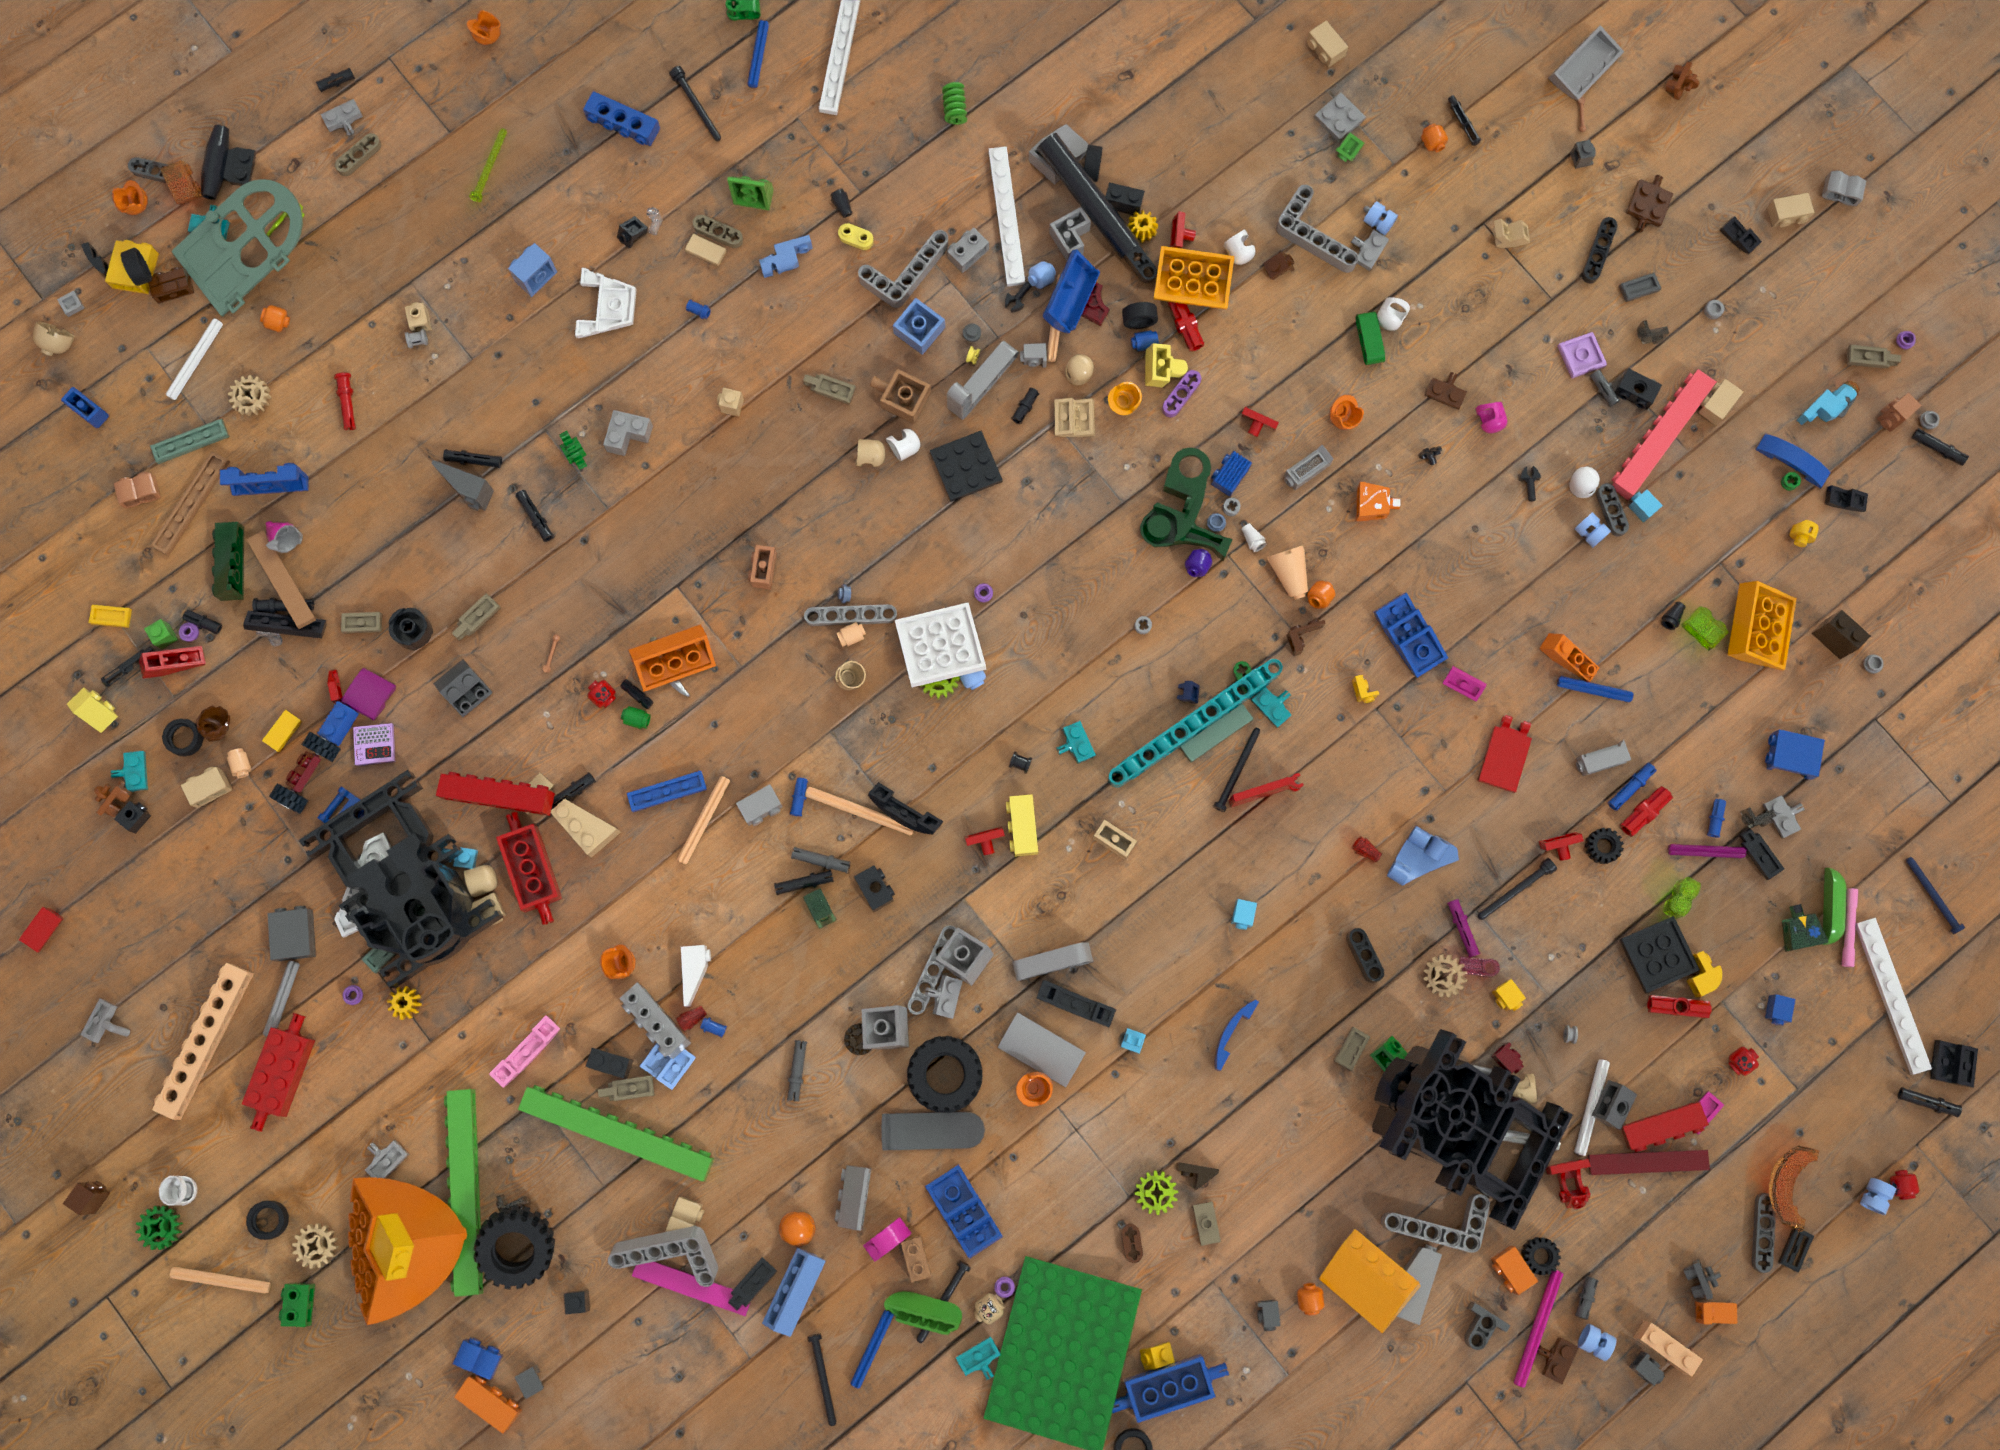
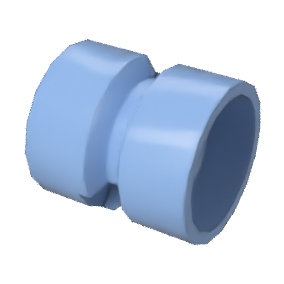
M1376 201L1363 222L1371 227L1376 226V230L1385 236L1395 223L1398 215L1391 210L1386 211L1385 206Z
M1593 512L1575 528V531L1581 537H1586L1585 541L1592 548L1611 532L1605 524L1599 523L1600 519ZM1593 525L1596 529L1590 533L1587 529Z
M1870 1178L1866 1187L1868 1193L1863 1194L1860 1205L1878 1214L1886 1215L1890 1206L1888 1200L1893 1199L1896 1188L1879 1179Z
M1587 1324L1579 1336L1577 1345L1588 1353L1593 1352L1595 1357L1607 1361L1615 1349L1617 1340L1614 1336L1606 1332L1601 1333L1599 1328Z

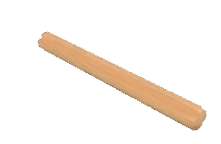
M808 787L805 795L808 798L908 835H912L914 830L897 823L883 813L813 787Z

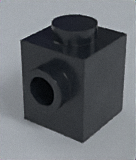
M129 801L114 820L126 830L136 834L151 815L147 812L148 808L142 803L138 802L136 804Z

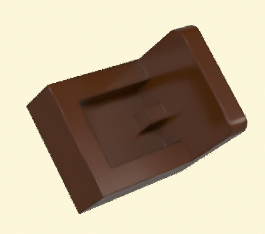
M1282 251L1263 263L1272 280L1288 270L1291 272L1295 270L1293 266L1294 260L1291 255H1287Z

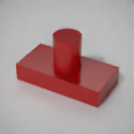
M1178 211L1172 218L1170 247L1181 249L1183 247V240L1194 241L1196 231L1184 228L1185 212Z
M1247 407L1242 412V416L1253 421L1248 434L1258 437L1263 426L1276 431L1279 422Z
M1001 826L967 835L964 838L967 846L980 843L983 855L995 853L991 839L1005 835Z
M1573 832L1541 840L1539 845L1540 849L1545 851L1557 848L1559 860L1563 861L1571 858L1568 845L1583 842L1584 840L1581 833Z

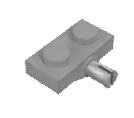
M354 99L321 114L329 132L338 128H344L347 135H351L350 132L354 134L350 124L363 117Z
M1375 230L1365 241L1355 236L1351 243L1360 248L1357 264L1370 271L1389 239Z
M1781 795L1763 804V807L1783 839L1801 830L1795 819V814L1805 809L1802 807L1796 810L1803 806L1801 803L1790 808Z
M942 975L937 990L929 987L925 989V991H929L925 992L926 996L935 998L933 1014L953 1019L962 980Z
M393 1140L383 1150H380L373 1142L367 1149L375 1157L365 1171L372 1178H387L409 1153L396 1140Z

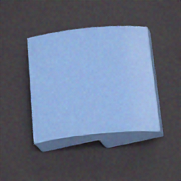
M656 1043L640 1064V1067L673 1090L696 1057L686 1049L674 1059L669 1056L664 1057L658 1050L659 1044Z

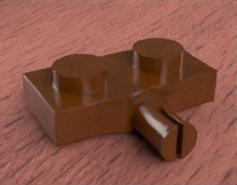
M1450 372L1447 382L1432 378L1424 396L1459 410L1467 391L1454 385L1458 375Z
M1560 1337L1557 1338L1551 1350L1539 1345L1538 1349L1540 1350L1537 1351V1354L1546 1358V1365L1542 1375L1563 1385L1579 1347Z

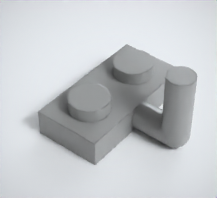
M99 998L80 1035L92 1042L99 1043L105 1030L127 1037L130 1034V1029L110 1023L117 1006Z

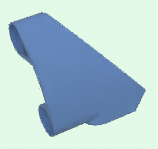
M1415 826L1394 860L1387 877L1403 886L1430 871L1458 861L1457 847L1439 836H1433Z

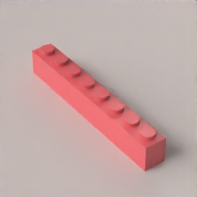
M1699 369L1694 374L1690 373L1684 380L1686 385L1683 388L1679 387L1673 396L1676 398L1673 402L1669 401L1664 407V415H1659L1653 422L1655 427L1652 430L1648 429L1642 437L1644 442L1642 444L1638 443L1633 449V457H1628L1622 464L1624 468L1622 472L1618 471L1611 479L1616 492L1627 501L1634 496L1716 384L1715 380Z

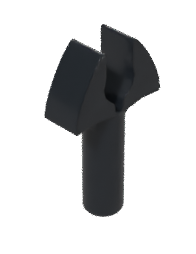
M1026 282L1016 295L1007 293L1005 309L1009 303L1015 301L1016 305L1012 307L1011 313L1023 309L1024 304L1021 303V299L1030 290L1032 285Z
M1526 466L1520 474L1519 481L1524 480L1527 483L1528 501L1533 502L1536 500L1534 482L1535 480H1540L1541 475L1533 466L1531 468L1532 477L1530 478L1527 474Z

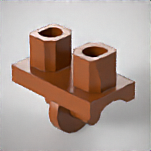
M1687 61L1685 66L1675 65L1673 69V77L1679 79L1678 81L1669 79L1666 84V91L1674 93V99L1680 100L1684 90L1689 92L1691 89H1696L1699 86L1697 75L1692 74L1690 69L1692 62Z
M120 780L111 792L109 791L111 788L109 784H105L104 787L97 786L94 789L97 795L95 798L97 802L105 799L96 812L97 814L102 816L103 813L115 817L121 806L112 802L114 798L125 803L132 794L123 787L125 782Z

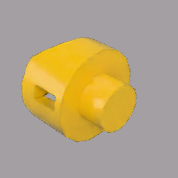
M1805 520L1792 525L1789 536L1794 539V545L1806 547L1807 543L1815 542L1819 527L1816 523Z

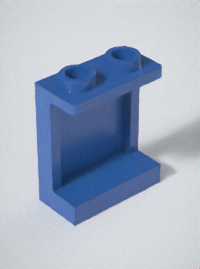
M1779 729L1773 732L1768 739L1770 749L1765 757L1766 769H1779L1804 775V778L1810 780L1817 778L1820 773L1825 740Z

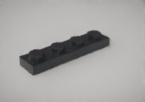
M248 611L243 623L244 630L321 639L327 625L326 620L316 619V621L298 629L289 615Z

